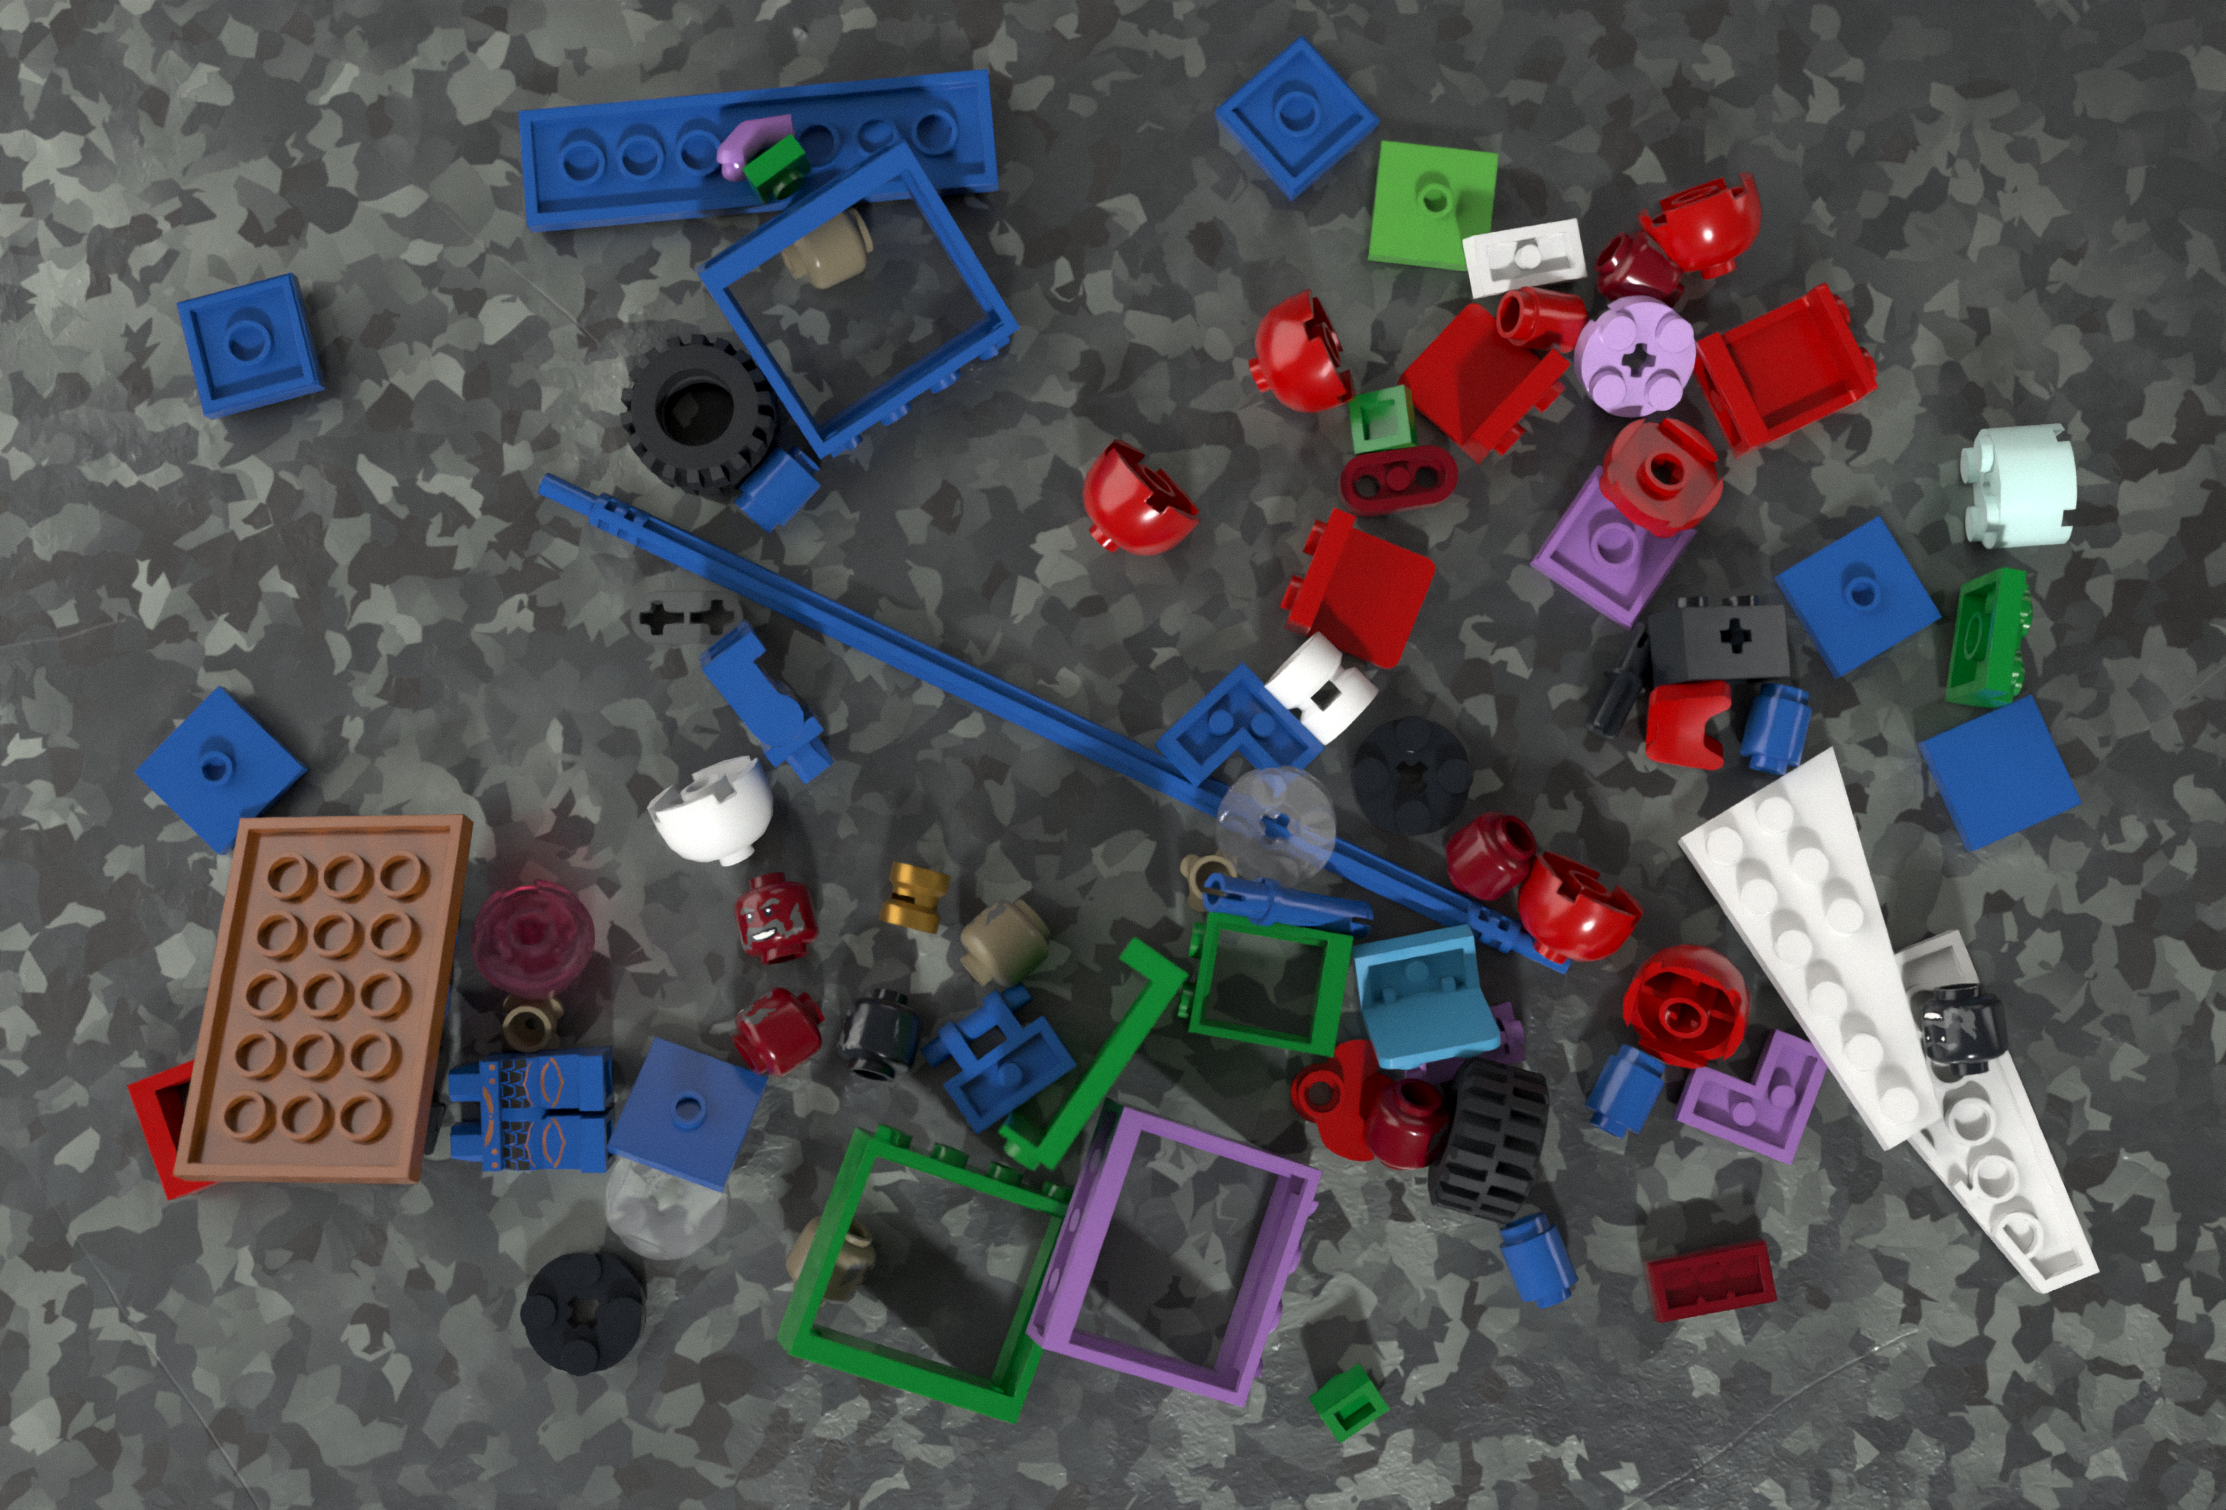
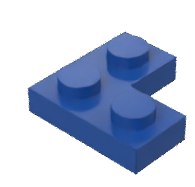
M1244 662L1240 663L1154 744L1195 788L1238 749L1278 792L1325 749L1291 711L1287 710L1264 687L1265 684Z

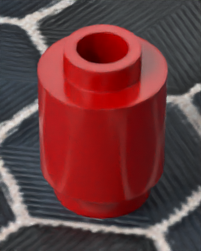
M1529 286L1521 287L1517 291H1508L1502 297L1496 314V325L1499 334L1503 338H1508L1513 345L1551 351L1554 348L1559 353H1569L1575 349L1582 329L1589 322L1588 312L1580 296Z

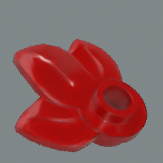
M1353 1039L1337 1045L1334 1050V1056L1328 1057L1325 1063H1314L1302 1068L1294 1077L1290 1088V1098L1294 1109L1305 1120L1317 1124L1319 1135L1325 1147L1336 1155L1359 1162L1372 1161L1374 1159L1373 1153L1365 1143L1363 1132L1375 1095L1385 1084L1395 1082L1387 1076L1376 1072L1379 1063L1371 1041ZM1319 1081L1326 1082L1331 1089V1096L1324 1104H1314L1309 1097L1310 1087Z

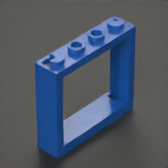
M898 138L884 145L694 269L820 459L829 453L834 458L846 449L853 450L863 441L860 435L861 432L878 421L883 426L897 421L912 409L910 400L928 388L932 393H937L949 387L962 376L959 370L960 367L979 356L981 361L999 354L998 350L1011 342L1008 336L1020 329L905 140ZM898 175L985 317L818 425L728 286Z

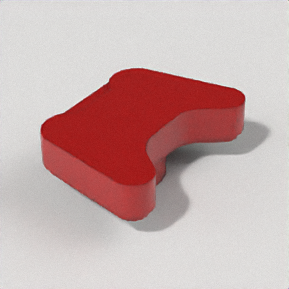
M1709 680L1656 687L1649 695L1645 734L1646 756L1654 762L1705 770L1721 768L1724 764L1723 745L1705 733V725L1712 716L1730 708V685L1723 680Z

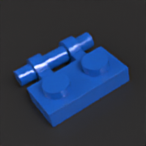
M1022 982L1001 993L995 989L982 998L983 1006L956 1024L953 1020H950L937 1029L938 1037L920 1048L933 1069L953 1056L963 1070L945 1082L943 1086L977 1135L1077 1066V1063L1044 1015L1025 1028L1022 1027L1014 1015L1016 1011L1033 1000ZM998 1024L1008 1040L978 1059L969 1044Z

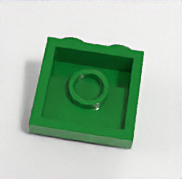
M2001 567L1961 585L1944 701L1994 709L2011 704L2013 696L2019 694L2025 675V667L2020 651L2021 639L2028 634L2033 618L2031 594L2028 590L2029 584H2025L2027 571Z

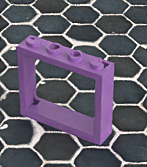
M1106 1097L1026 1334L1043 1349L1244 1408L1254 1376L1261 1378L1263 1370L1261 1355L1268 1334L1273 1332L1279 1324L1283 1308L1281 1296L1288 1275L1292 1274L1299 1264L1302 1254L1300 1239L1308 1216L1314 1213L1319 1204V1201L1315 1200L1314 1197L1323 1171L1303 1161ZM1141 1130L1279 1174L1213 1369L1074 1328Z

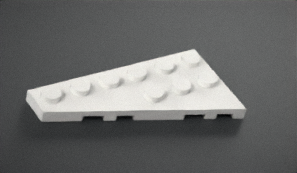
M1832 746L1681 837L1678 844L1883 1150L1887 1151L1937 1121L1942 1115Z
M1949 930L1895 951L1896 963L1942 1115L1937 1121L1907 1138L1908 1142L2034 1291L2045 1294L2100 1272L2009 1051L2007 1050L2005 1054L1997 1059L1988 1061V1072L1975 1075H1952L1950 1064L1934 1062L1925 1052L1920 1007L1925 1001L1934 997L1933 989L1950 984L1980 983L1959 930Z

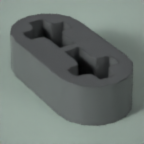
M655 591L646 593L636 601L630 616L632 629L636 635L649 645L659 648H709L747 619L746 610L742 604L729 593L722 591ZM663 604L664 610L670 615L684 616V623L664 625L662 635H656L655 629L644 622L646 616L655 615L656 605ZM723 604L724 610L728 614L735 616L734 623L724 624L723 634L715 635L714 628L709 624L695 623V616L712 615L715 612V605Z

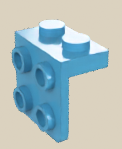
M1469 924L1352 946L1351 958L1358 1007L1380 1067L1384 1069L1408 1070L1419 1067L1423 1063L1452 1057H1475L1484 1051L1496 1049L1501 1045L1499 1028L1480 988L1474 935Z

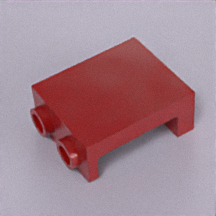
M1825 282L1813 287L1806 295L1721 335L1718 331L1695 343L1696 358L1692 373L1735 460L1863 400L1878 389L1875 380L1877 377L1875 362L1866 348L1858 347L1848 327L1850 325V315L1846 304L1839 295L1831 293Z

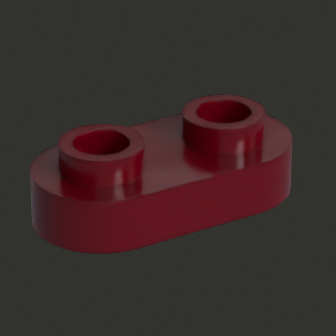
M1434 445L1362 454L1354 457L1345 465L1338 480V494L1344 506L1360 516H1376L1435 507L1443 503L1455 489L1458 481V468L1455 460L1446 450ZM1422 469L1431 471L1436 479L1435 486L1431 488L1419 486L1415 479V473ZM1362 478L1372 479L1377 484V494L1371 497L1361 495L1357 490V481Z

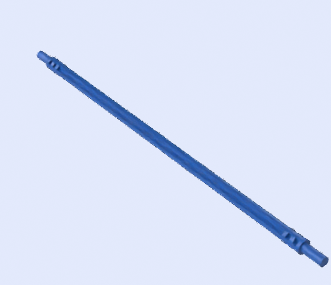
M547 473L539 485L538 494L589 517V524L621 538L630 544L670 561L1445 926L1453 927L1469 924L1475 940L1504 954H1508L1512 950L1563 975L1567 972L1572 962V959L1567 958L1564 964H1558L1539 954L1533 948L1536 938L1528 931L1522 929V922L1507 916L1211 776H1208L1195 788L1164 754L664 521L610 494L603 492L598 496L551 473Z

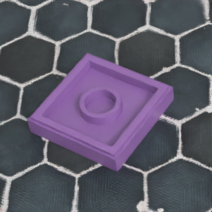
M1598 465L1529 565L1628 631L1633 627L1697 531L1691 528L1679 531L1672 538L1664 539L1658 538L1649 530L1636 525L1627 519L1615 507L1612 501L1607 500L1602 495L1599 489V479L1603 474V467Z

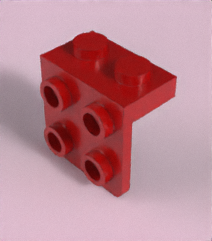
M1471 303L1453 319L1401 374L1397 386L1405 385L1411 389L1413 405L1479 465L1493 450L1502 457L1526 432V429L1519 422L1528 412L1535 407L1543 414L1567 387L1559 379L1571 364L1554 348L1541 361L1528 348L1513 345L1508 338H1503L1499 334L1496 319L1480 304Z
M1334 507L1327 523L1315 519L1302 552L1313 557L1305 577L1302 578L1293 574L1280 608L1290 611L1284 629L1306 638H1310L1319 631L1340 652L1382 669H1392L1401 658L1435 574V564L1425 556L1353 528L1352 526L1357 516Z

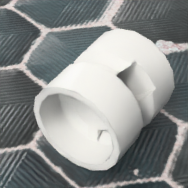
M1318 631L1280 666L1264 687L1287 710L1299 708L1302 711L1300 723L1323 745H1327L1363 712L1377 695L1379 689L1356 667L1344 669L1340 665L1342 653ZM1330 680L1338 689L1321 704L1313 695Z

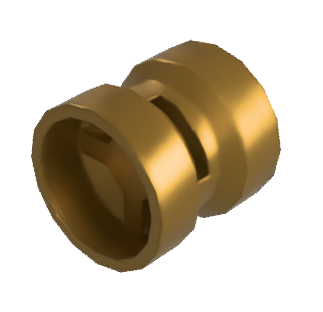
M893 861L889 880L893 885L891 897L883 902L878 920L937 934L941 919L937 906L940 897L947 894L951 876Z

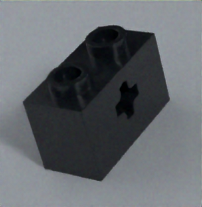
M1745 595L1722 599V606H1708V597L1694 596L1671 600V610L1648 616L1654 688L1661 685L1709 680H1723L1729 685L1758 684L1791 677L1784 605H1759L1757 595Z

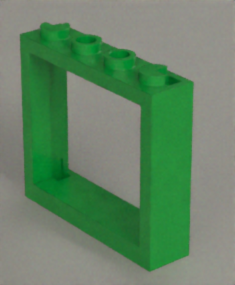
M878 1123L875 1132L856 1126L778 1330L777 1341L788 1355L1016 1424L1044 1350L1026 1334V1330L1074 1189L1049 1180L1044 1181L1042 1189L1022 1183L1024 1173L994 1161H990L987 1170L967 1164L969 1154L942 1143L935 1142L932 1151L910 1145L913 1135L886 1124ZM876 1156L1052 1215L991 1379L813 1323Z

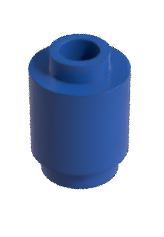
M795 445L787 453L779 446H776L739 486L743 492L734 503L765 532L770 534L778 524L784 527L821 487L813 478L820 471V468Z
M1761 684L1759 696H1754L1751 700L1740 748L1741 755L1751 758L1749 764L1751 769L1769 774L1785 775L1787 766H1800L1812 714V708L1807 706L1810 695L1808 692L1782 684Z
M1622 1044L1616 1056L1609 1055L1584 1104L1585 1108L1594 1113L1589 1123L1619 1139H1623L1627 1130L1639 1134L1665 1084L1660 1078L1666 1066L1648 1054Z
M1544 1212L1523 1216L1499 1229L1504 1241L1499 1247L1522 1302L1535 1301L1537 1307L1541 1309L1556 1305L1572 1296L1569 1287L1578 1281V1276L1556 1224H1549Z

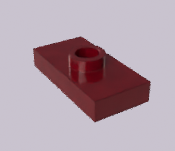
M1761 1238L1642 1260L1653 1319L1657 1323L1778 1301L1766 1240Z

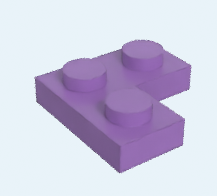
M1770 1028L1750 1084L1709 1067L1690 1069L1672 1119L1791 1165L1828 1066L1811 1042L1778 1029Z

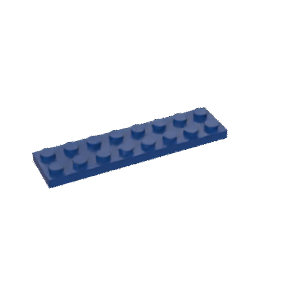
M988 69L518 111L526 223L532 233L786 210L895 138L906 141L939 196L999 191ZM791 114L796 141L805 151L812 171L805 176L806 182L796 193L784 200H777L775 197L764 205L750 187L748 180L730 182L724 178L722 164L717 162L718 147L743 121ZM770 148L761 149L751 160H755ZM897 175L854 204L912 199Z

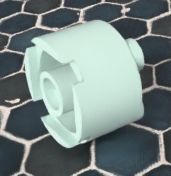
M2060 423L1982 429L1975 438L1974 447L1962 449L1960 461L1961 476L1965 484L1973 483L1975 506L1967 507L1965 514V528L1969 542L1981 541L1985 548L1996 549L2064 544L2068 541L2073 526H2061L2063 510L2076 509L2077 480L2070 441H2057L2056 438L2058 434L2065 430Z

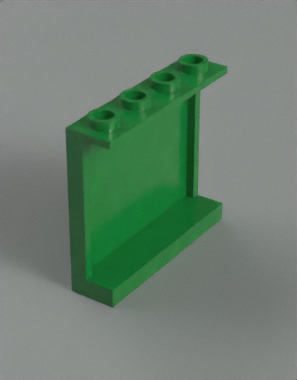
M1136 937L1131 939L1119 956V959L1146 977L1148 982L1047 1127L1043 1130L1014 1109L998 1132L1008 1139L1003 1150L1033 1171L1037 1169L1040 1163L1051 1170L1054 1169L1189 975Z

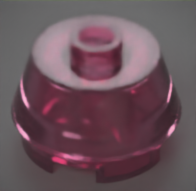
M538 879L534 880L535 885L518 887L505 893L500 889L491 895L478 912L471 935L472 957L480 973L494 986L527 1000L548 999L568 989L587 965L595 945L594 923L586 907L565 887L551 881Z

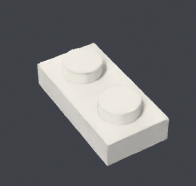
M1577 218L1474 235L1462 240L1473 299L1505 294L1511 290L1517 291L1524 286L1538 288L1577 281L1588 277Z

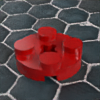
M1646 418L1635 420L1627 425L1608 447L1603 459V474L1599 479V489L1602 495L1607 500L1612 501L1615 507L1627 519L1649 530L1658 538H1672L1679 531L1688 530L1698 525L1718 503L1723 491V477L1718 481V474L1714 466L1718 456L1710 442L1699 431L1682 421L1664 418L1661 423H1643ZM1661 466L1667 468L1671 472L1668 481L1672 485H1667L1657 480L1651 469L1657 471Z

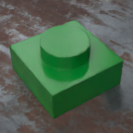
M792 134L786 136L742 168L750 187L764 205L775 197L777 200H784L796 193L806 182L805 176L812 171L805 151Z
M1400 385L1356 395L1355 400L1348 402L1354 453L1356 456L1418 446L1411 389L1407 386Z
M1359 1363L1346 1372L1333 1376L1325 1383L1323 1388L1308 1397L1319 1416L1340 1444L1390 1410Z

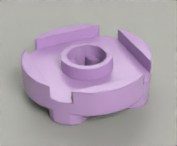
M1628 296L1607 305L1610 310L1603 313L1596 322L1591 319L1578 337L1574 351V371L1579 383L1597 405L1616 416L1628 418L1641 417L1657 410L1665 411L1673 408L1681 400L1683 388L1690 379L1695 364L1696 345L1691 324L1663 301L1649 296ZM1643 343V350L1647 353V357L1643 364L1631 370L1630 366L1622 362L1623 355L1633 353L1636 344Z

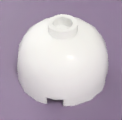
M740 756L719 762L691 774L695 782L685 787L680 794L676 785L673 784L651 800L647 807L661 836L669 847L684 859L697 862H710L719 859L722 866H730L745 860L754 853L755 849L752 843L765 833L773 816L774 797L769 780L759 759L755 757L751 761L749 756Z

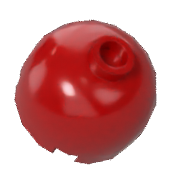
M1738 173L1742 185L1727 188L1725 178L1721 177L1659 200L1663 212L1650 218L1646 207L1637 214L1640 228L1651 235L1666 255L1683 268V273L1700 271L1703 280L1725 275L1737 268L1734 258L1750 249L1760 232L1763 212L1760 194L1753 173Z
M1308 288L1273 306L1260 321L1254 339L1257 357L1248 361L1251 374L1260 392L1264 393L1272 390L1282 405L1297 412L1318 413L1334 409L1355 400L1356 391L1350 369L1341 373L1337 370L1338 367L1342 366L1339 351H1344L1332 322L1317 296L1312 298V290Z
M1113 439L1102 451L1085 478L1082 489L1083 504L1086 513L1094 522L1089 528V532L1101 546L1112 553H1115L1121 547L1133 555L1156 556L1171 550L1186 538L1201 521V518L1196 517L1199 510L1188 494L1161 467L1155 472L1148 466L1140 463L1146 455L1134 446L1119 439Z
M1545 851L1543 856L1539 852L1536 854L1530 874L1522 881L1518 890L1517 909L1525 929L1536 938L1533 948L1545 958L1558 964H1564L1567 958L1580 962L1598 961L1615 953L1631 935L1644 910L1640 903L1618 884L1611 893L1609 889L1598 882L1597 879L1601 873L1570 857L1552 851Z
M1690 943L1675 945L1656 952L1639 967L1624 995L1623 1018L1627 1027L1630 1022L1632 1023L1635 1031L1641 1036L1638 1044L1650 1055L1670 1065L1690 1069L1706 1067L1708 1060L1718 1059L1724 1055V1061L1735 1053L1744 1038L1749 1024L1751 995L1740 970L1727 956L1708 946Z

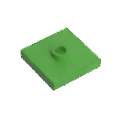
M1382 140L1379 149L1367 260L1468 272L1462 240L1474 235L1490 233L1499 153Z

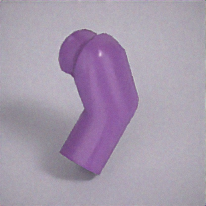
M792 115L759 118L740 123L718 147L717 162L722 164L724 178L730 182L747 180L742 168L751 163V159L761 149L773 147L789 134H792L796 139Z

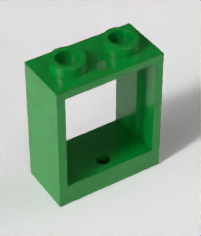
M1208 911L1205 923L1196 921L1193 923L1188 957L1199 959L1195 983L1183 982L1177 1017L1188 1019V1032L1333 1057L1354 936L1281 923H1274L1271 926L1265 927L1252 924L1247 917ZM1220 930L1322 947L1307 1036L1205 1018Z

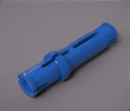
M1213 873L1208 877L1204 887L1226 892L1225 896L1203 893V905L1207 911L1245 916L1252 924L1268 927L1277 922L1354 936L1353 939H1363L1372 927L1351 921L1353 916L1373 920L1372 908L1366 901H1354L1285 888L1280 885L1279 881L1265 877H1258L1254 881L1226 876L1223 873Z

